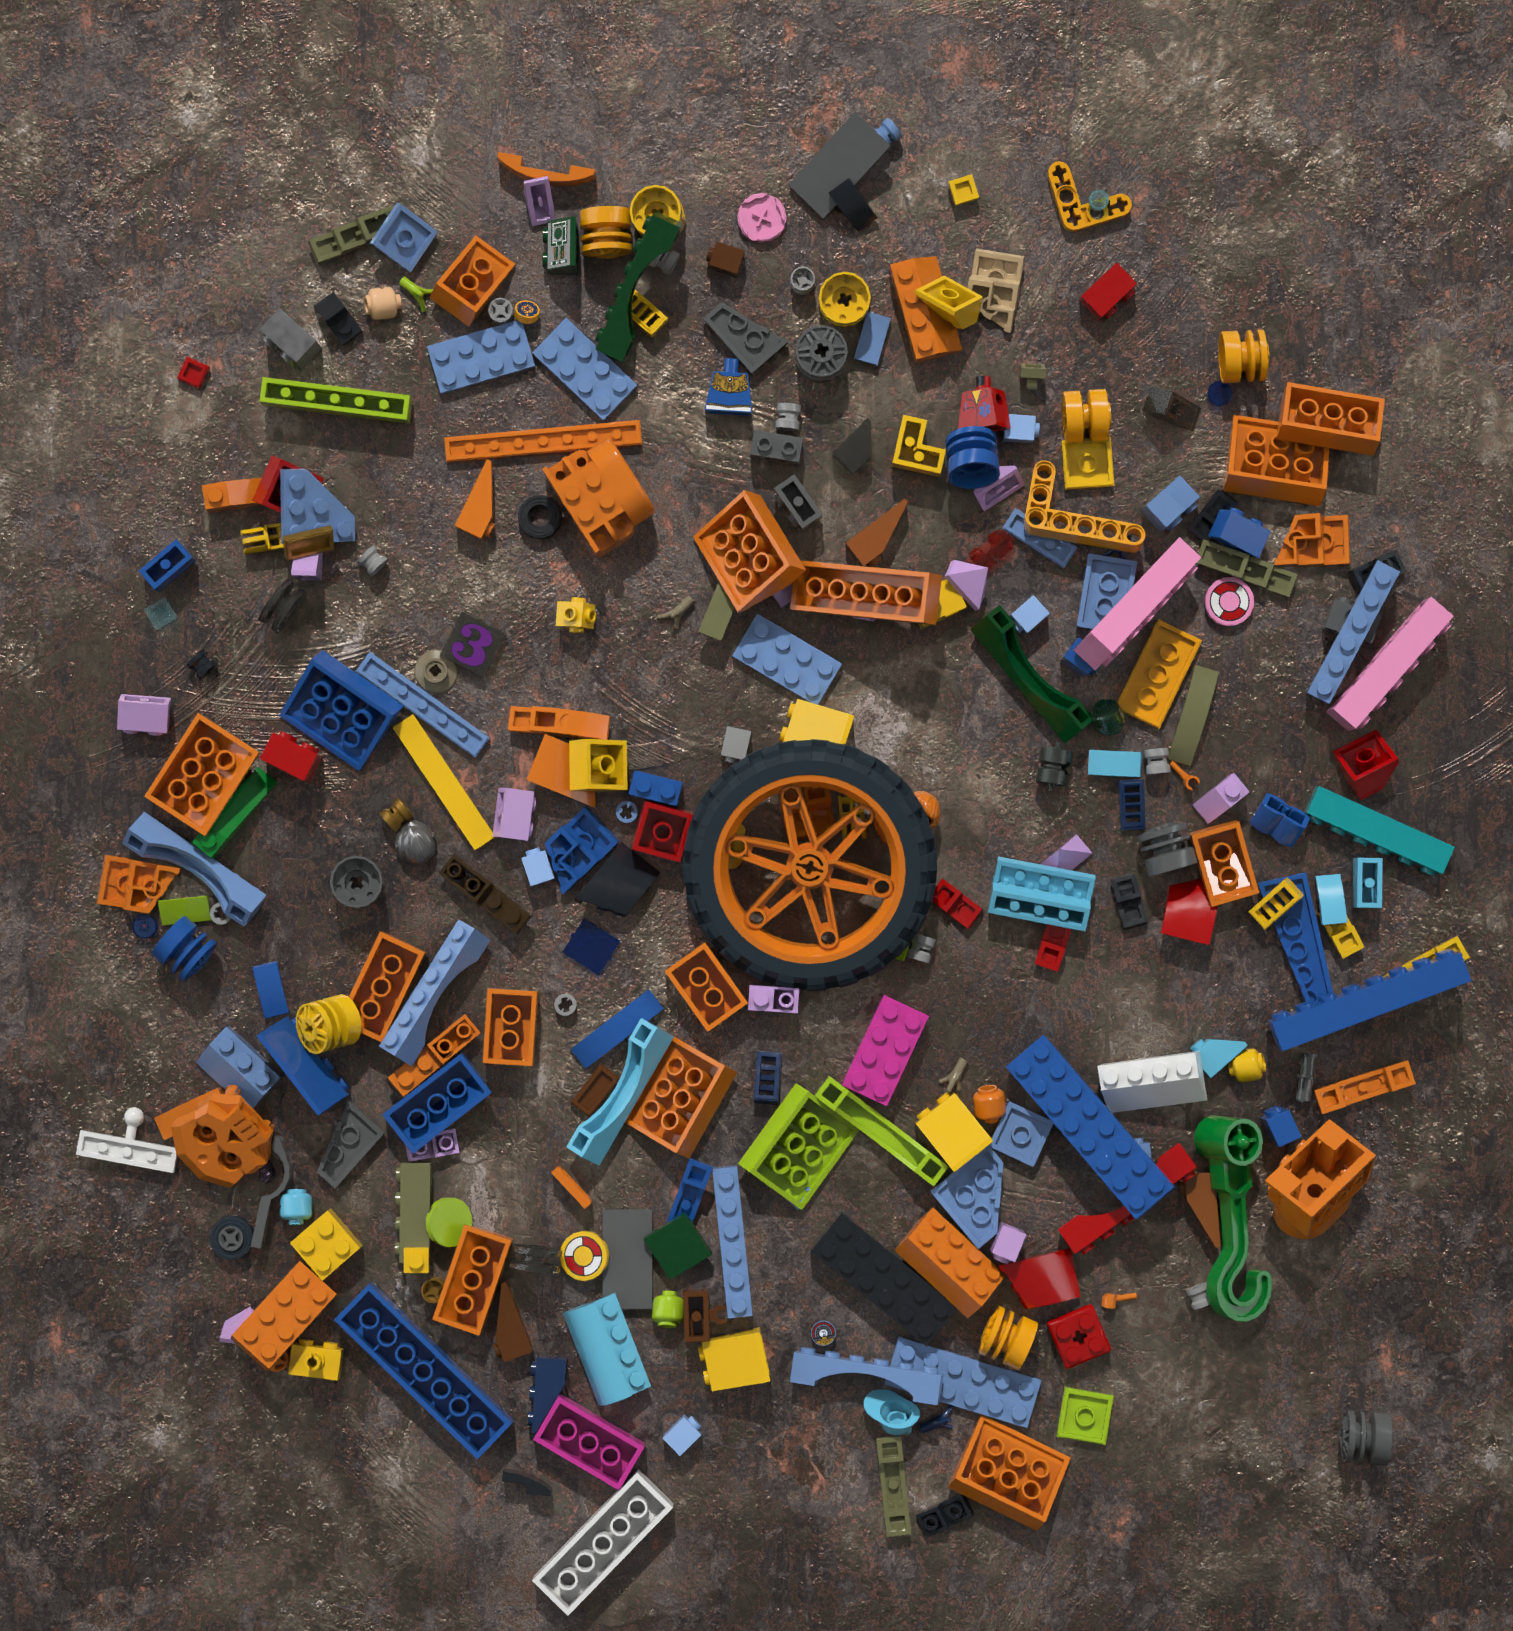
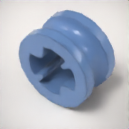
M630 801L621 802L616 808L617 818L623 823L633 822L638 816L637 806ZM625 805L628 808L632 806L634 809L631 812L632 817L630 819H627L626 816L622 818L620 815L623 812L622 807Z

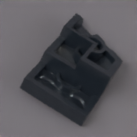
M622 842L575 898V901L580 904L587 902L596 905L599 910L611 911L613 914L625 917L656 880L660 872Z

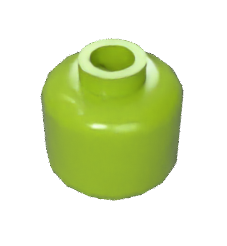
M662 1291V1295L656 1296L653 1299L652 1319L657 1323L658 1327L677 1328V1324L683 1322V1298L678 1297L677 1292Z

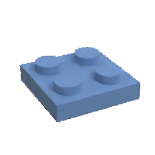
M396 203L370 244L406 271L411 272L438 231L401 203Z
M1008 1101L1006 1114L1000 1118L991 1138L993 1142L989 1146L1034 1167L1054 1123L1045 1117Z

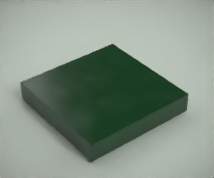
M686 1212L643 1238L670 1280L712 1255L711 1249Z

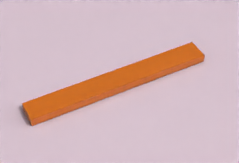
M640 420L444 437L446 462L452 463L575 452L578 450L586 451L605 439H610L617 448L642 446Z

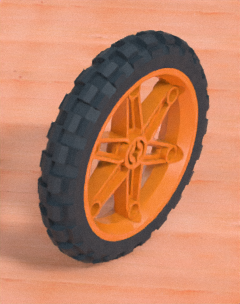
M811 739L780 742L773 746L761 748L748 754L739 762L734 763L720 775L701 799L693 814L684 845L683 879L687 893L686 897L692 914H694L699 924V928L707 940L719 951V954L730 964H734L743 970L745 974L759 981L762 980L774 984L775 987L826 991L829 988H842L855 984L863 978L873 976L887 967V964L893 959L899 957L910 945V942L919 932L927 917L936 887L937 852L934 835L924 808L913 793V790L902 777H899L888 765L875 756L873 757L861 751V749L850 745L829 742V740ZM801 787L831 789L849 796L859 804L817 837ZM787 789H795L798 792V797L794 800L787 799L784 794ZM780 792L789 844L736 833L740 824L752 809L765 799ZM799 808L810 842L798 845L792 809ZM860 809H867L871 816L866 820H861L857 817L856 813ZM874 819L880 825L889 846L891 877L840 858ZM851 822L855 828L830 854L822 845ZM735 840H740L744 843L745 848L741 851H736L732 848L731 843ZM758 847L789 854L787 865L752 853V848ZM729 855L780 873L747 912L740 905L732 887L729 872ZM809 861L814 862V867H812L811 871L806 870L805 864H808ZM833 866L867 878V885L831 878ZM790 877L797 887L769 909L765 904ZM882 880L886 881L889 887L885 891H879L876 889L875 884ZM821 886L828 922L821 923L810 889ZM831 888L884 898L876 912L865 924L849 935L839 938ZM800 895H803L819 943L804 944L787 941L767 932L761 927ZM755 911L760 912L763 915V920L754 922L750 918V914ZM825 932H832L835 935V939L831 942H826L821 936Z

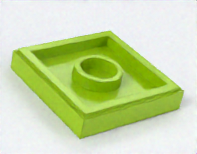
M1064 1387L1056 1436L1106 1445L1114 1396Z

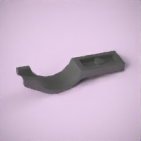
M278 1135L273 1138L271 1150L278 1154L282 1160L285 1174L278 1190L261 1197L251 1247L259 1249L264 1247L273 1200L288 1187L292 1178V1162L284 1138Z

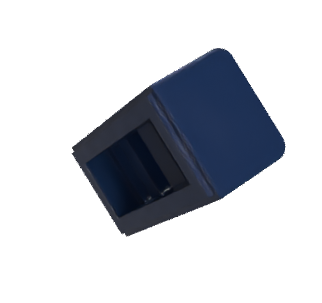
M1144 779L1117 781L1121 831L1146 829ZM1125 788H1138V792L1125 793ZM1138 797V802L1125 803V798ZM1139 807V812L1125 813V808ZM1139 817L1140 822L1126 823V818Z
M757 1051L753 1096L755 1104L778 1105L782 1053ZM761 1061H776V1066L761 1065ZM761 1071H775V1075H762ZM760 1081L774 1082V1086L760 1085ZM759 1092H774L773 1096L759 1095Z

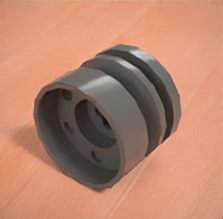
M825 325L813 326L804 331L798 339L795 353L796 365L801 374L808 380L817 383L830 382L837 378L844 370L848 351L845 339L836 329ZM819 347H822L823 350H828L823 358L820 354L816 355Z
M1187 822L1167 823L1150 828L1142 835L1137 836L1138 842L1149 839L1151 844L1140 848L1141 852L1153 851L1154 854L1153 857L1144 861L1148 877L1198 863L1195 848L1182 847L1181 844L1191 838V835L1187 834L1179 837L1178 834L1179 830L1188 828Z
M352 856L343 859L335 866L331 873L330 885L332 893L341 904L348 908L361 909L369 907L377 901L382 893L383 879L381 871L374 862L366 857ZM353 877L356 879L363 878L361 882L363 887L361 889L358 887L355 889L351 888L353 885L351 879Z
M1346 1410L1344 1412L1339 1435L1343 1462L1351 1463L1354 1456L1355 1462L1361 1464L1364 1454L1367 1453L1369 1464L1388 1465L1392 1448V1419L1389 1413L1372 1412L1367 1423L1363 1411H1358L1356 1418L1353 1410Z

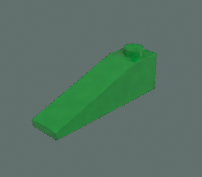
M257 767L233 794L207 836L199 833L192 843L210 858L215 859L278 782L260 767Z

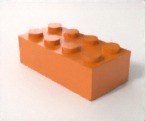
M1287 382L1281 397L1276 439L1374 456L1381 438L1385 399Z
M383 931L379 932L349 995V998L355 1003L360 1014L361 1033L382 1042L396 1020L428 952Z
M931 1208L917 1221L894 1250L967 1318L983 1306L1006 1276L934 1208Z
M299 1261L231 1335L230 1339L263 1369L268 1371L337 1294Z

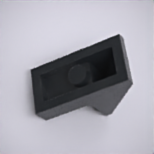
M334 292L314 306L343 346L363 332Z

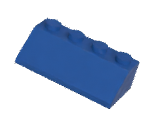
M462 1051L382 1115L412 1154H414L492 1092Z

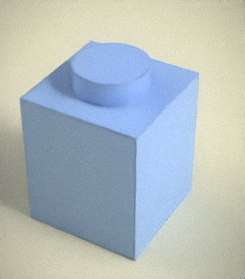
M1009 414L1011 429L1004 430L1003 442L1032 444L1034 438L1039 437L1040 423H1035L1036 416Z
M1033 595L1014 611L1010 618L1016 624L1017 632L1020 634L1023 631L1026 635L1050 613Z
M538 847L525 852L526 857L521 859L530 886L555 879L546 850L540 851Z
M684 1414L663 1435V1439L681 1456L701 1436L702 1432L699 1429L702 1426L693 1416L688 1418Z

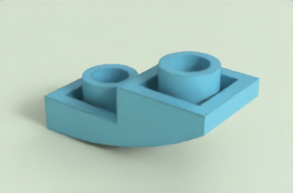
M1089 750L1088 775L1141 777L1142 752Z
M1340 874L1315 876L1321 925L1347 923Z

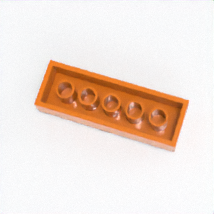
M801 561L806 571L793 582L791 610L936 625L942 575L929 572Z

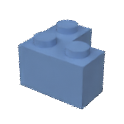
M1179 475L1151 500L1141 512L1160 532H1163L1165 529L1170 532L1183 520L1180 516L1183 512L1188 515L1198 506L1195 501L1200 496Z

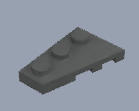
M722 302L703 318L704 322L734 356L739 359L751 375L789 343L788 340L777 336L769 331V329L753 322L745 315Z
M347 1100L344 1111L317 1170V1173L334 1188L338 1187L385 1134L384 1130L350 1100Z

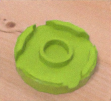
M453 1197L441 1198L433 1203L430 1213H427L426 1230L429 1238L440 1246L456 1247L464 1225L472 1226V1215L469 1207L462 1200Z

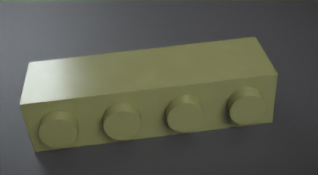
M401 1162L400 1167L396 1168V1182H400V1192H396V1207H400V1217L395 1219V1231L400 1232V1241L395 1243V1257H399V1263H404V1247H429L430 1263L432 1240L429 1238L426 1230V1216L432 1209V1162Z

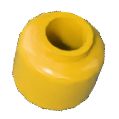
M1254 1048L1242 1050L1228 1063L1230 1075L1236 1076V1079L1241 1083L1259 1080L1262 1078L1263 1072H1266L1263 1053H1258Z

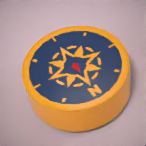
M523 300L516 304L514 316L521 323L532 324L538 320L540 309L534 302Z

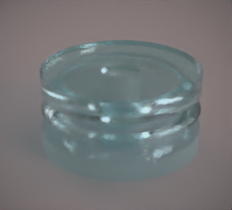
M1103 190L1093 191L1088 200L1090 208L1095 211L1104 210L1108 205L1109 197Z

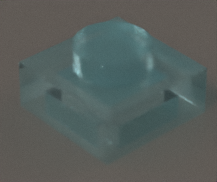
M166 597L144 609L156 631L179 619Z

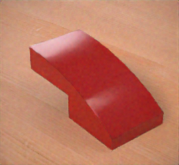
M943 878L935 887L932 902L969 930L983 912V909Z
M1046 924L1034 964L1058 972L1072 929Z

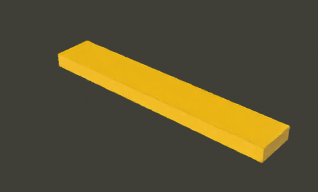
M414 714L394 726V731L474 850L476 851L495 837H492V830Z

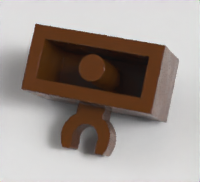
M708 1288L683 1290L685 1342L710 1341L709 1321L713 1320L717 1324L727 1323V1319L717 1317V1312L719 1310H726V1305L720 1304L713 1309H709Z

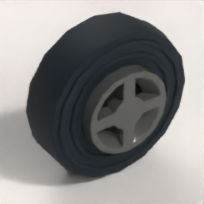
M230 1215L223 1217L214 1224L210 1231V1244L214 1252L221 1258L237 1260L243 1258L252 1249L251 1243L254 1231L250 1223L240 1216Z

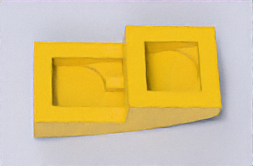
M1318 912L1317 915L1321 921L1320 912ZM1348 917L1347 923L1323 925L1342 959L1364 948L1354 925L1351 924Z

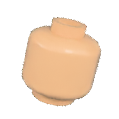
M391 287L370 289L368 295L364 296L365 312L373 320L394 318L397 314V309H401V297L399 294H395Z

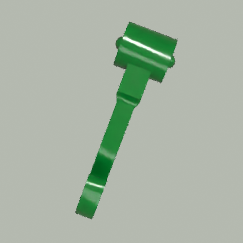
M1210 1115L1198 1124L1194 1134V1144L1200 1157L1209 1161L1211 1188L1218 1193L1220 1199L1223 1247L1208 1275L1206 1293L1209 1304L1216 1314L1225 1319L1247 1322L1257 1318L1266 1309L1272 1291L1270 1273L1258 1269H1251L1247 1272L1246 1289L1240 1298L1236 1299L1232 1291L1233 1281L1242 1269L1248 1256L1249 1239L1246 1194L1252 1187L1251 1163L1259 1157L1263 1138L1257 1124L1250 1119Z

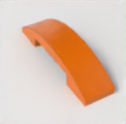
M501 152L497 154L499 163L510 172L526 180L548 176L550 186L580 185L595 180L596 177L595 169L571 165L568 175L524 167L522 156Z
M1406 1060L1332 1083L1314 1090L1321 1114H1325L1416 1083L1409 1061Z

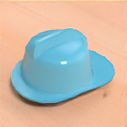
M887 1389L873 1390L864 1399L866 1413L881 1423L885 1432L894 1436L909 1435L912 1431V1426L920 1417V1410L917 1405Z

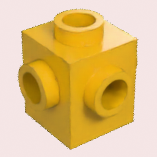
M572 597L571 602L557 601L556 626L567 628L570 633H584V629H594V622L596 620L594 604L586 603V598Z

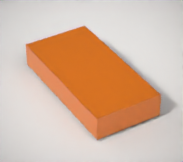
M558 1165L551 1172L584 1209L592 1203V1199L561 1165Z

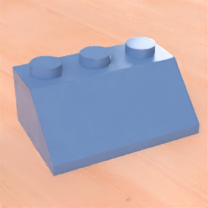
M231 1026L225 1027L196 1061L224 1089L229 1085L238 1086L237 1090H241V1096L253 1109L284 1077Z

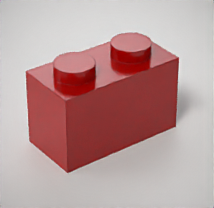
M1116 262L1080 297L1079 301L1098 321L1103 317L1108 320L1118 310L1115 306L1121 300L1126 303L1136 293L1133 289L1137 283Z

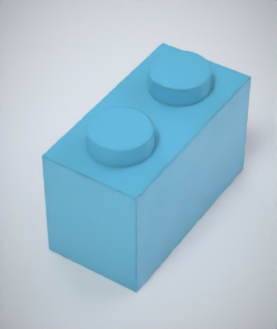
M1353 858L1352 908H1382L1383 858Z

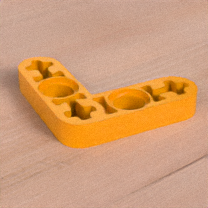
M1058 161L1049 167L1047 173L1062 225L1067 231L1077 232L1123 218L1130 212L1132 202L1125 194H1116L1081 205L1069 166L1065 162ZM1056 168H1059L1060 171H1065L1062 176L1063 183L1069 182L1070 185H1063L1056 189V186L1060 185L1058 176L1052 175L1055 173ZM1067 190L1072 193L1073 200L1070 203H1063L1060 200L1059 194L1062 191ZM1117 200H1120L1121 203H1126L1123 212L1116 208L1111 210L1112 216H1108V208L1105 203H1109V208L1115 206ZM1076 205L1077 208H1073L1072 212L1074 217L1080 218L1077 226L1067 222L1070 218L1069 210L1064 212L1063 209H1069ZM1096 206L1102 208L1104 211L1103 217L1101 219L1092 218L1090 215L1091 208Z

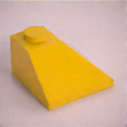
M942 276L915 291L916 296L944 320L952 323L954 327L963 330L977 322L983 297L954 280Z

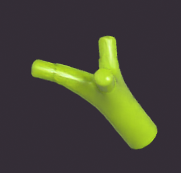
M404 276L399 284L414 296L420 305L421 311L426 312L422 297L425 294H431L433 289L421 288Z

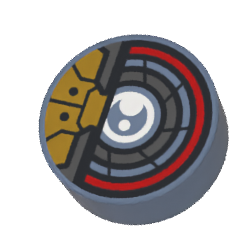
M820 1320L812 1326L811 1337L816 1344L826 1346L834 1341L836 1331L831 1322Z

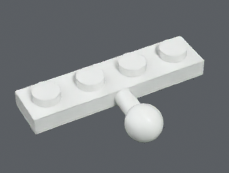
M132 1107L125 1112L124 1120L127 1124L125 1138L80 1130L76 1155L170 1173L175 1172L178 1158L175 1147L135 1140L137 1127L144 1121V1114L139 1108Z

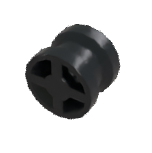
M202 649L189 660L186 666L189 669H194L197 677L202 680L213 671L218 662L215 659H210L208 652Z

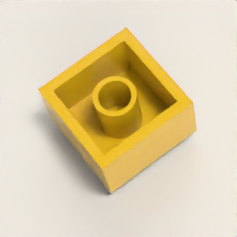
M602 739L569 741L570 791L614 792L628 790L627 741Z
M332 1209L327 1210L290 1242L322 1281L363 1246Z

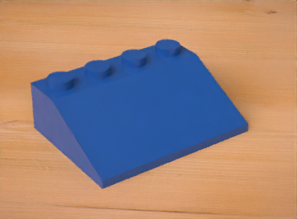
M322 650L311 659L279 716L360 771L394 723L403 705Z
M287 1016L257 1035V1038L317 1115L328 1112L350 1095L347 1091L350 1088L348 1083L342 1076L337 1078L332 1071L335 1067L326 1056L322 1058L320 1054L309 1052L302 1045L296 1029V1017L292 1019L290 1016Z

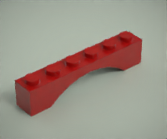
M1181 1143L1176 1144L1162 1154L1157 1161V1166L1174 1185L1181 1180L1186 1183L1196 1176L1194 1171L1198 1169V1166ZM1123 1206L1118 1210L1101 1215H1077L1060 1227L1058 1231L1074 1254L1081 1252L1085 1255L1095 1248L1094 1242L1100 1238L1105 1241L1116 1233L1113 1230L1120 1224L1124 1227L1135 1218Z

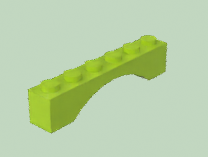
M830 1075L814 1094L816 1098L877 1142L932 1186H935L949 1167Z

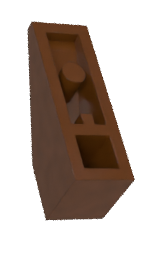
M508 1280L501 1283L495 1338L497 1343L493 1344L497 1357H502L504 1362L526 1355L534 1350Z

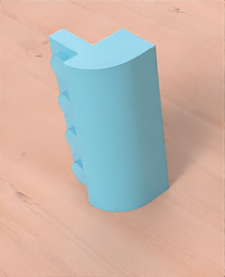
M998 856L991 884L988 913L1086 931L1096 876Z
M615 1293L563 1313L598 1406L618 1402L651 1387Z

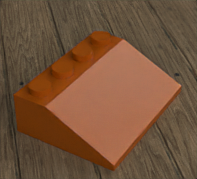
M1233 415L1223 491L1321 506L1327 490L1329 448L1276 439L1278 421Z
M743 490L693 536L738 613L788 587L806 571L761 495Z
M197 713L144 797L202 835L207 836L260 752L207 717Z
M674 1036L625 1123L676 1154L690 1159L737 1072Z
M981 1414L956 1465L948 1488L1038 1531L1046 1522L1071 1457Z

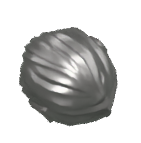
M412 819L400 828L395 842L396 851L400 859L417 866L424 865L434 856L437 845L435 833L432 832L430 827Z

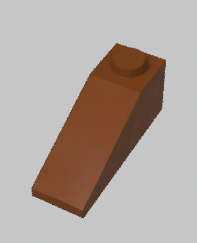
M903 499L846 542L845 546L861 566L866 567L868 565L869 567H874L882 560L880 556L883 554L908 504L906 499Z
M1210 1171L1195 1172L1196 1176L1188 1182L1184 1183L1182 1180L1178 1182L1179 1193L1184 1194L1185 1201L1214 1247L1218 1248L1221 1247L1217 1197L1216 1191L1211 1188Z

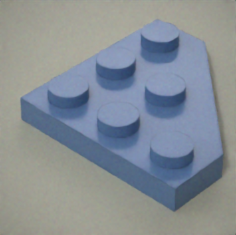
M280 469L281 544H283V536L329 525L333 529L334 542L355 541V516L307 469Z
M989 1145L930 1190L978 1249L995 1236L998 1231L1003 1162Z

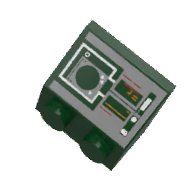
M576 216L548 221L547 228H543V243H547V253H543L542 256L543 267H547L548 275H578V223Z

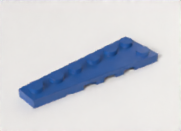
M1306 872L1286 876L1304 896L1273 924L1305 1002L1309 1001L1313 1004L1319 1001V996L1330 992L1333 994V989ZM1286 877L1257 883L1262 898ZM1285 887L1282 888L1290 899L1294 898ZM1276 893V894L1274 895V897H1275V898L1283 905V907H1284V906L1286 905V903H1285V902L1278 896V894ZM1268 900V901L1266 902V903L1268 904V906H1269L1275 913H1277L1278 910H1277V909L1275 908V906Z

